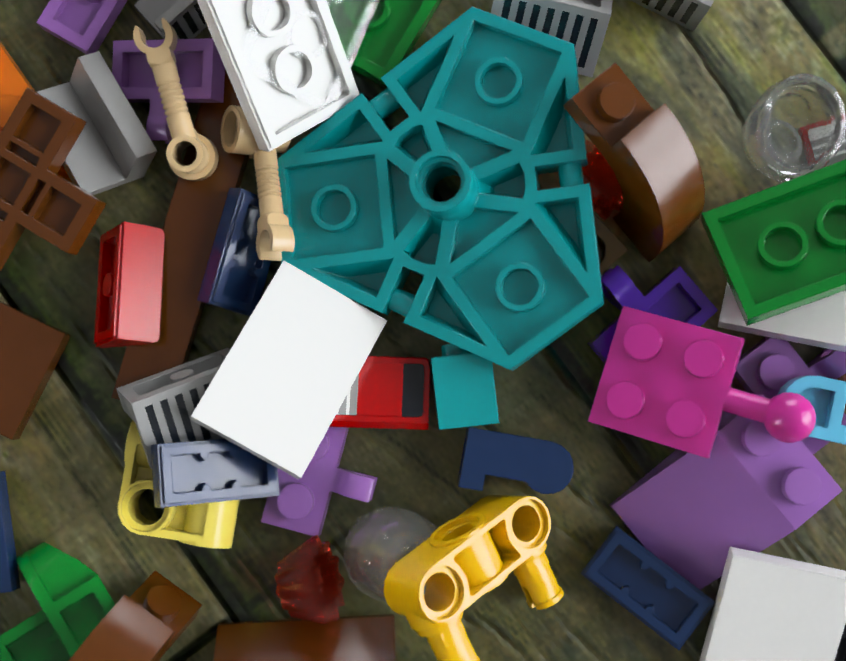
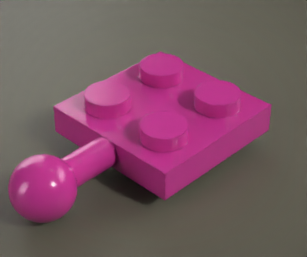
M623 306L588 422L709 459L723 411L764 423L766 430L773 438L785 443L799 442L808 437L815 427L816 413L809 400L797 393L785 392L769 399L731 388L744 345V338Z

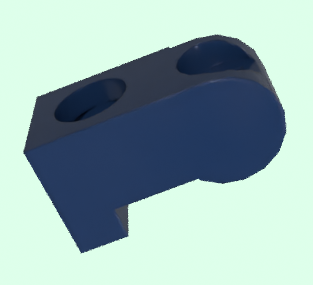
M467 427L457 485L461 488L483 491L485 475L523 481L534 491L542 494H554L563 490L570 483L574 473V465L570 453L562 445L552 441Z

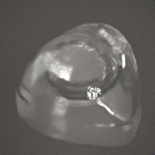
M800 73L780 80L767 88L757 99L745 121L742 130V143L747 159L763 175L777 182H786L825 167L837 154L844 141L846 132L844 102L836 88L822 77L809 73Z
M384 506L364 513L352 524L345 539L344 563L349 579L361 592L373 599L386 602L384 580L388 571L397 561L427 540L437 529L436 526L419 513L403 507ZM425 584V586H424L423 596H424V594H425V592H426V584Z

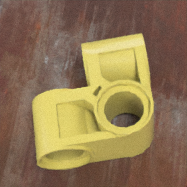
M132 420L126 439L124 452L125 467L118 501V516L122 525L130 532L138 535L179 540V542L206 548H232L240 500L164 507L162 517L158 521L148 520L141 514L139 499L146 489L153 490V475L136 424Z

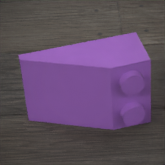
M723 411L709 459L676 449L613 501L610 507L642 546L701 590L722 576L730 547L754 552L763 551L795 531L843 490L802 441L795 443L781 442L768 433L764 423Z

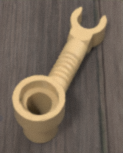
M162 18L165 39L160 46L152 48L148 47L143 30L135 25L133 30L134 43L140 51L146 54L156 85L159 87L158 92L162 99L161 103L165 110L164 114L167 116L166 121L172 138L166 149L169 166L176 175L190 181L205 180L215 172L218 166L219 155L214 143L207 137L198 134L193 127L176 67L174 50L178 42L177 33L172 25ZM194 145L197 151L196 159L192 164L185 166L182 161V152L186 147Z
M230 105L222 118L221 143L224 151L227 153L249 155V158L254 159L260 212L257 222L256 252L260 260L282 261V251L294 252L295 237L292 227L289 226V218L283 211L277 153H285L291 140L270 152L259 150L241 106Z

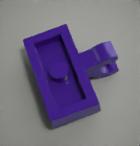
M618 265L613 269L610 268L601 276L603 296L620 311L623 306L696 326L704 324L718 311L681 266L669 271L644 294L640 292L630 277ZM620 315L587 343L604 363H606Z

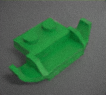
M43 541L16 558L19 568L42 610L0 635V661H69L100 621L115 606L113 599L97 573L80 560Z

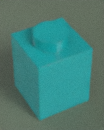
M453 344L442 345V356L431 357L430 360L438 429L499 423L492 362Z

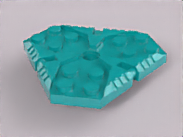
M472 6L381 77L387 86L385 90L370 101L361 93L277 159L283 211L289 218V226L292 227L295 237L294 252L282 251L281 264L284 260L358 303L386 315L391 311L406 317L403 323L514 371L604 305L590 183L584 184L582 167L588 165L585 133L563 107L567 101L580 91L577 59L573 43ZM402 106L409 117L390 130L384 120ZM558 172L560 187L540 190L539 175ZM451 175L461 178L460 189L453 198L443 202L434 201V188L441 179ZM410 271L423 276L416 295L402 290Z

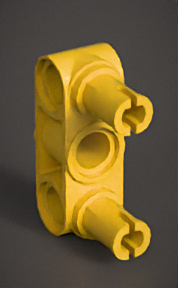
M488 495L481 498L456 518L439 526L427 540L390 568L384 580L386 603L395 613L406 616L410 627L419 636L426 637L437 661H480L462 624L463 611L482 595L499 586L512 571L525 594L529 608L533 609L536 607L537 610H542L553 606L561 600L564 592L558 585L545 554L546 541L551 530V518L548 508L543 501L533 496ZM425 584H426V592H425V594H424V596H423L424 586H425Z

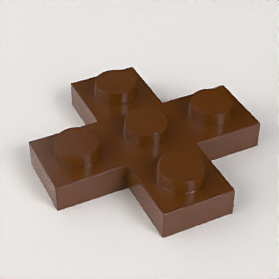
M28 87L0 133V271L25 228L64 252L77 255L107 204L57 174L87 122Z

